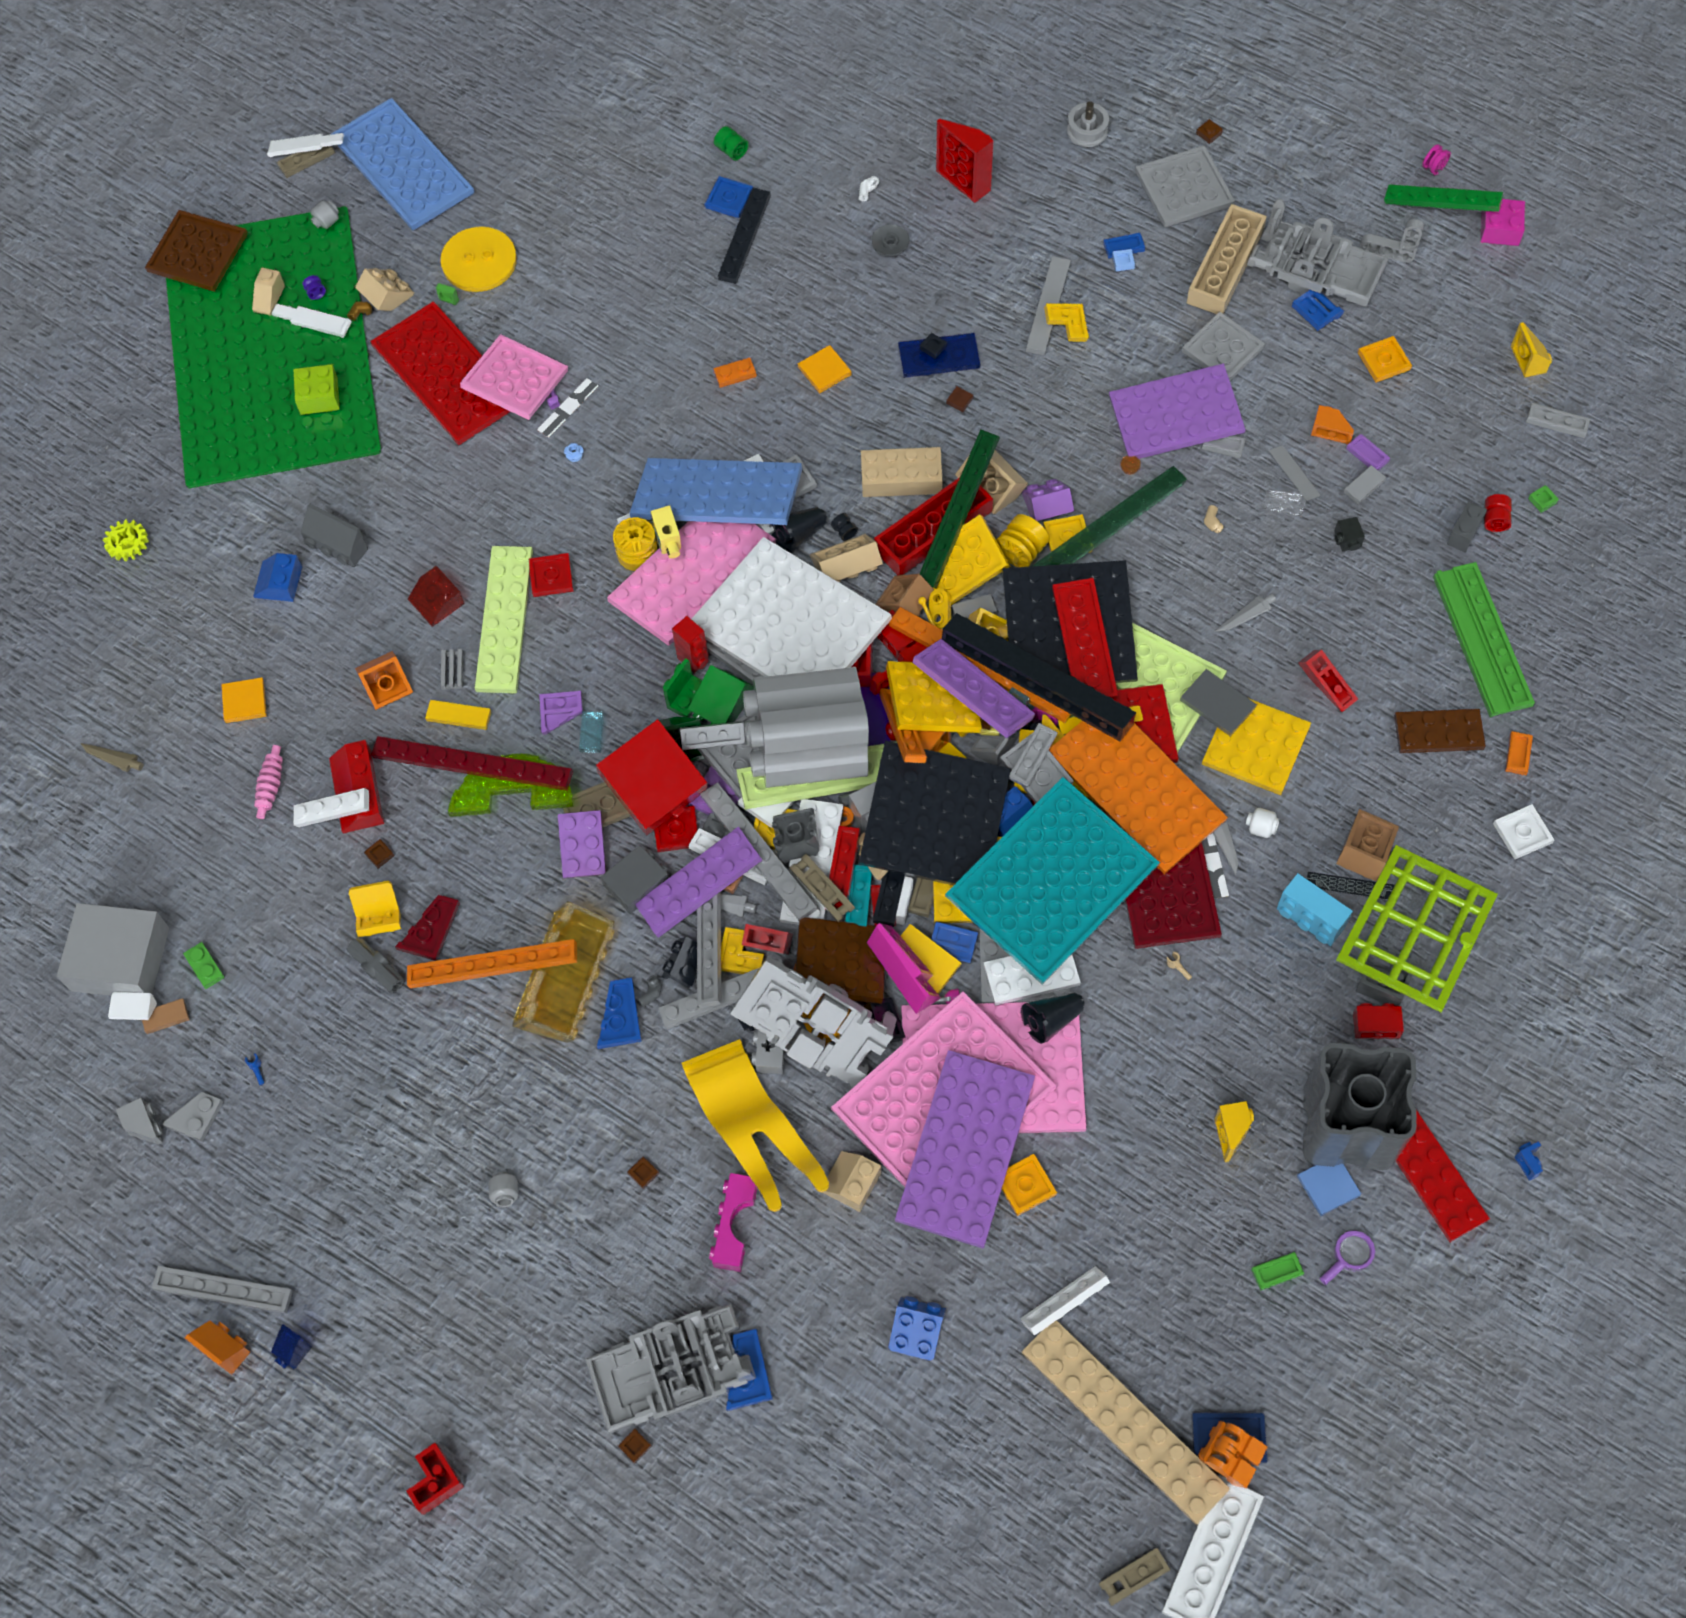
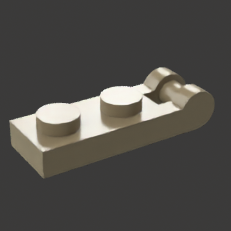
M1158 1548L1106 1578L1099 1585L1102 1590L1106 1591L1109 1596L1108 1601L1113 1606L1169 1572L1170 1568ZM1117 1581H1119L1122 1587L1124 1588L1120 1592H1117L1113 1585Z

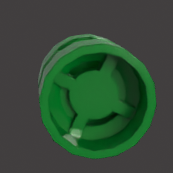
M730 126L722 127L714 138V145L722 152H725L733 161L741 159L748 150L749 142Z

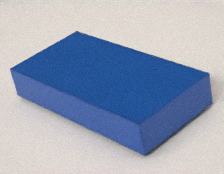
M1141 233L1105 239L1103 241L1108 259L1112 258L1113 251L1132 249L1133 254L1145 252Z

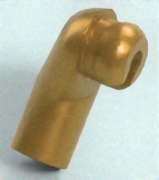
M355 302L347 317L355 321L360 313L370 315L372 313V305L368 302Z

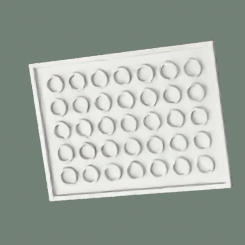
M763 537L694 615L692 620L704 630L706 640L764 677L852 667L890 622L892 616L877 605Z

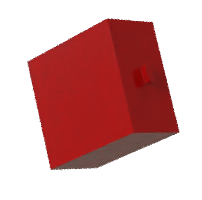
M658 719L596 764L597 773L646 836L673 815L677 818L686 811L684 807L707 790V781Z

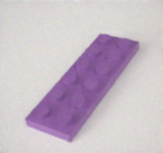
M942 639L916 655L913 659V664L1006 738L1034 718L1035 713Z
M737 827L636 903V907L654 934L659 938L761 862L762 858L742 830Z

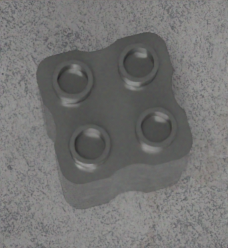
M1330 1043L1322 1049L1304 1085L1303 1107L1308 1117L1307 1128L1303 1133V1155L1309 1163L1319 1166L1335 1167L1339 1164L1349 1163L1368 1170L1384 1171L1390 1169L1416 1131V1108L1411 1096L1412 1087L1416 1081V1060L1414 1055L1403 1048L1382 1047L1377 1050H1364L1353 1044Z

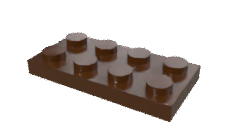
M1480 709L1395 712L1394 719L1399 753L1484 750L1486 747Z

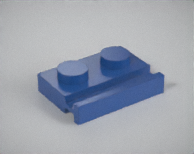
M936 922L931 940L958 961L971 964L979 933Z

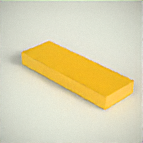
M430 700L425 719L429 722L487 730L491 709Z

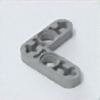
M1417 219L1409 220L1401 242L1366 234L1362 237L1360 248L1397 261L1412 262L1417 252L1424 224Z

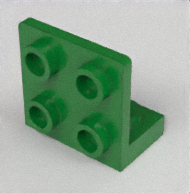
M686 658L676 666L674 675L671 679H667L663 685L667 709L682 717H690L693 712L688 710L702 682L701 679L692 675L690 661Z

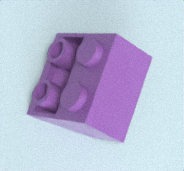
M1057 479L1048 480L1043 485H1029L1027 489L1022 491L1030 517L1036 521L1074 511L1070 488Z

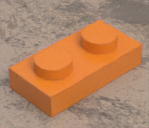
M750 357L713 368L720 388L757 377Z

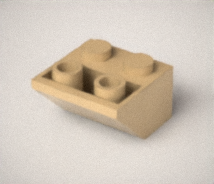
M364 269L355 287L373 306L383 311L394 310L414 295L409 285L397 276V273L391 269Z

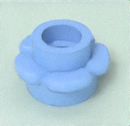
M571 443L565 447L564 454H566V458L569 461L577 462L582 458V446H578L577 443Z

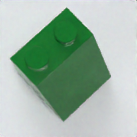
M710 665L688 710L692 711V716L699 718L700 721H704V719L710 721V725L735 722L744 709L743 691L754 690V686L723 669Z

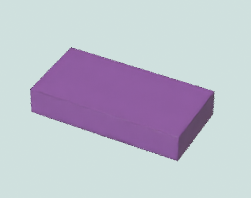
M1362 434L1358 435L1347 445L1346 449L1367 467L1372 465L1379 471L1390 461L1389 456Z

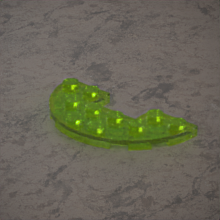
M521 753L500 756L554 765L552 762H547L540 759L539 756ZM468 774L463 779L464 782L459 789L454 791L450 800L448 814L450 817L491 814L493 795L531 792L530 806L532 810L574 807V798L570 784L568 790L565 791Z

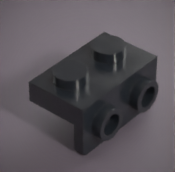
M685 936L675 940L672 944V954L663 965L662 970L664 972L662 978H671L689 988L692 987L697 976V942Z

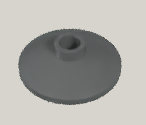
M883 225L874 231L871 239L872 246L881 255L896 256L907 249L909 235L904 228L898 225Z

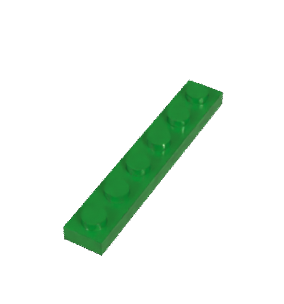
M1389 184L1384 201L1385 204L1499 212L1503 200V192Z

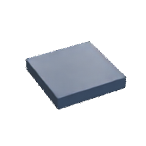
M1339 1164L1335 1167L1315 1165L1297 1175L1320 1216L1361 1196L1359 1189L1344 1164Z

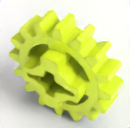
M127 519L124 520V524L117 521L116 527L111 525V531H105L107 538H103L104 548L110 557L115 556L117 561L122 557L125 562L128 560V557L134 560L136 554L142 555L141 549H147L145 543L149 542L148 534L140 523L137 524L135 520L130 524Z

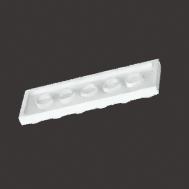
M803 799L801 800L799 810L814 809L820 850L816 857L813 855L809 857L829 878L838 827L842 819L843 804ZM801 858L790 860L789 867L801 861ZM806 867L802 872L805 873L810 868ZM789 869L790 874L817 906V910L806 918L824 920L826 913L824 906ZM783 902L780 922L799 925L798 919Z
M1218 1476L1230 1488V1491L1198 1524L1161 1613L1171 1618L1216 1617L1264 1496L1249 1489L1233 1486L1226 1480L1227 1478Z

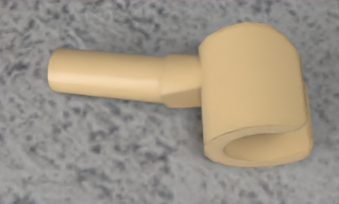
M1172 952V956L1176 961H1171L1167 957L1168 967L1176 968L1189 981L1192 976L1180 963L1179 954Z

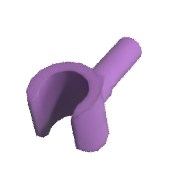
M555 389L550 393L551 397L547 399L551 410L560 406Z

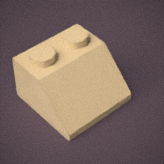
M841 1151L827 1177L829 1188L822 1193L861 1212L881 1175V1165L862 1155Z

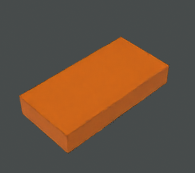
M1511 731L1505 772L1527 775L1533 735Z

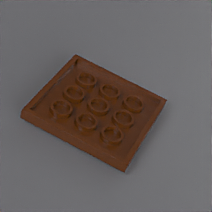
M178 210L146 264V271L215 292L248 234L247 230Z
M802 918L798 926L796 972L806 979L811 975L828 986L835 984L847 992L848 998L851 1000L882 1004L884 967L867 943L876 926L867 925L866 927L849 922Z

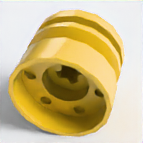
M1017 514L996 541L1008 563L1015 567H1029L1037 557V553L1041 552L1049 542V536L1044 527L1035 519L1024 514Z
M639 517L625 519L616 526L613 532L617 559L628 570L636 571L658 550L655 530L652 524L645 519Z

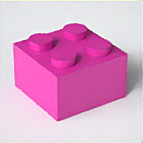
M1503 199L1499 212L1482 211L1480 242L1519 246L1524 234L1525 201Z

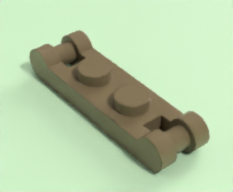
M804 854L801 857V861L789 867L792 873L807 887L837 922L843 919L842 916L855 909L852 903L807 854ZM806 867L810 868L805 873L802 872ZM840 901L842 906L836 909L834 905Z

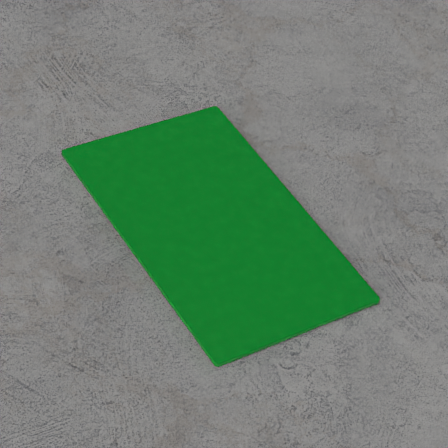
M337 207L339 218L328 229H324L321 226L317 228L311 221V212L234 225L245 228L248 234L215 292L166 278L183 464L187 488L257 477L381 453L363 314L360 313L357 319L352 321L344 338L291 324V320L288 319L285 320L281 317L261 314L252 310L254 284L261 268L279 271L285 284L277 304L290 306L295 309L300 306L349 319L347 314L353 304L361 302L360 292L355 288L358 278L347 207ZM311 275L319 276L326 289L325 295L317 300L310 299L302 285L304 279ZM333 364L338 377L340 410L301 415L295 402L294 369Z

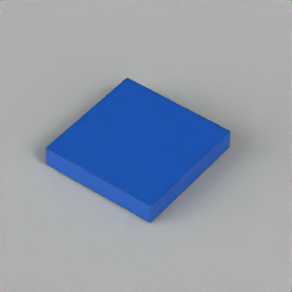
M719 176L705 202V208L740 219L753 186Z

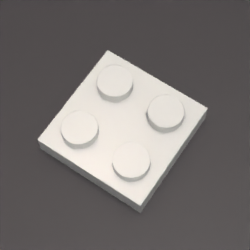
M1533 804L1496 819L1493 823L1514 859L1554 842V838Z

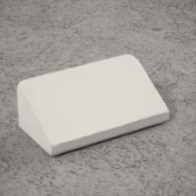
M113 992L108 1018L149 1020L157 1002L151 993Z

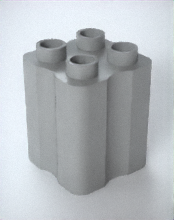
M856 667L753 678L754 690L743 691L745 716H755L753 721H744L747 747H758L759 750L750 752L752 777L763 776L766 788L868 776V719Z

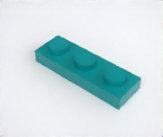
M854 866L849 901L855 909L847 912L845 922L856 923L859 926L866 927L872 872L868 866Z

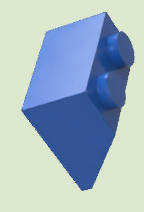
M276 553L262 561L253 597L293 602L302 571V565L297 555Z
M1016 786L1005 795L997 837H1003L1033 807L1030 800Z

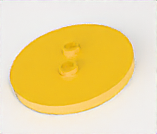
M472 227L460 231L449 239L441 253V267L447 280L455 287L470 292H482L500 286L512 275L517 262L515 247L510 238L503 232L490 227Z

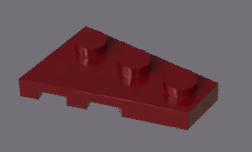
M438 895L423 912L421 919L416 925L408 930L406 937L398 942L395 946L396 950L437 961L458 910L459 900Z

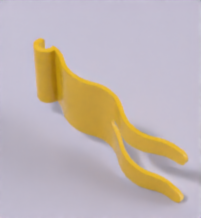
M740 1039L681 1063L687 1080L708 1121L731 1149L758 1188L770 1211H779L782 1203L775 1182L752 1138L755 1132H763L779 1151L810 1180L817 1191L824 1192L829 1188V1181L821 1165L803 1143L788 1119L765 1092L744 1051Z

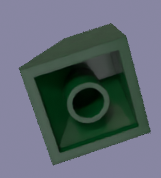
M676 716L659 720L681 749L680 728L701 726L699 718ZM698 748L682 750L691 762L705 759Z

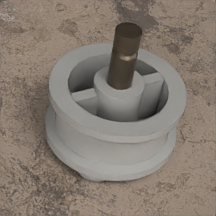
M1093 102L1081 103L1072 108L1068 115L1067 134L1070 140L1082 147L1100 145L1108 134L1109 115L1102 106Z

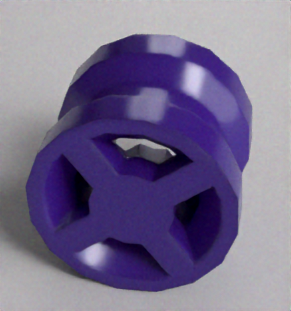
M311 275L304 279L302 285L310 299L317 300L325 295L326 289L319 276Z

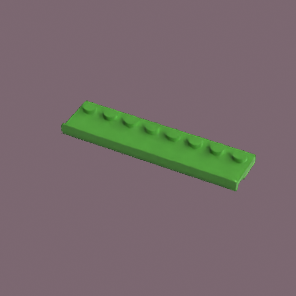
M1477 563L1456 566L1451 570L1443 572L1439 570L1437 573H1434V582L1489 717L1533 707L1535 702Z

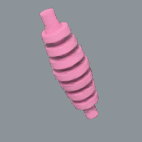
M273 745L271 753L265 756L262 769L257 777V792L255 793V799L257 800H255L254 806L258 809L256 815L258 819H265L266 811L271 810L275 795H277L278 788L280 787V772L282 771L281 764L283 758L279 755L281 747L278 745Z

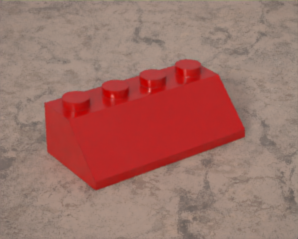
M366 740L345 744L329 758L335 795L365 788L369 790V811L340 817L343 834L384 824L370 747Z

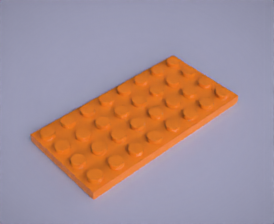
M1081 721L1049 749L1050 753L1094 803L1160 862L1157 867L1164 875L1228 818L1135 723L1124 738L1118 741Z

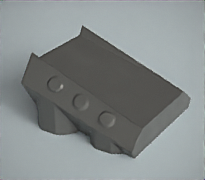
M813 808L773 816L772 827L775 832L773 844L779 860L787 863L789 860L801 858L804 854L816 857L820 850Z

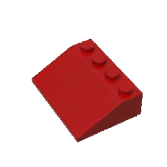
M939 118L937 120L936 171L976 203L991 191L993 140L980 129Z

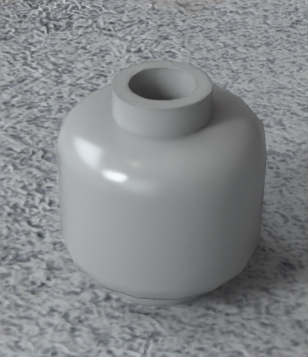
M322 200L311 209V221L317 228L321 226L324 229H328L338 220L339 210L331 201Z
M499 1172L489 1180V1199L496 1206L508 1207L518 1199V1180L514 1175L508 1172Z

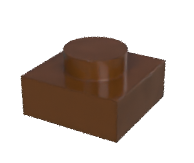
M1208 119L1197 128L1196 134L1208 144H1211L1222 135L1223 129Z

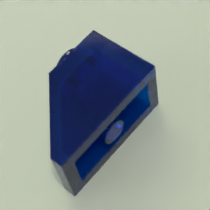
M283 1324L280 1327L271 1353L276 1356L274 1361L281 1367L286 1369L289 1366L295 1370L312 1346Z

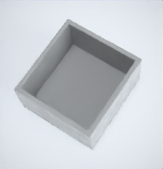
M77 903L57 977L71 992L112 996L113 992L153 994L169 926L156 911Z

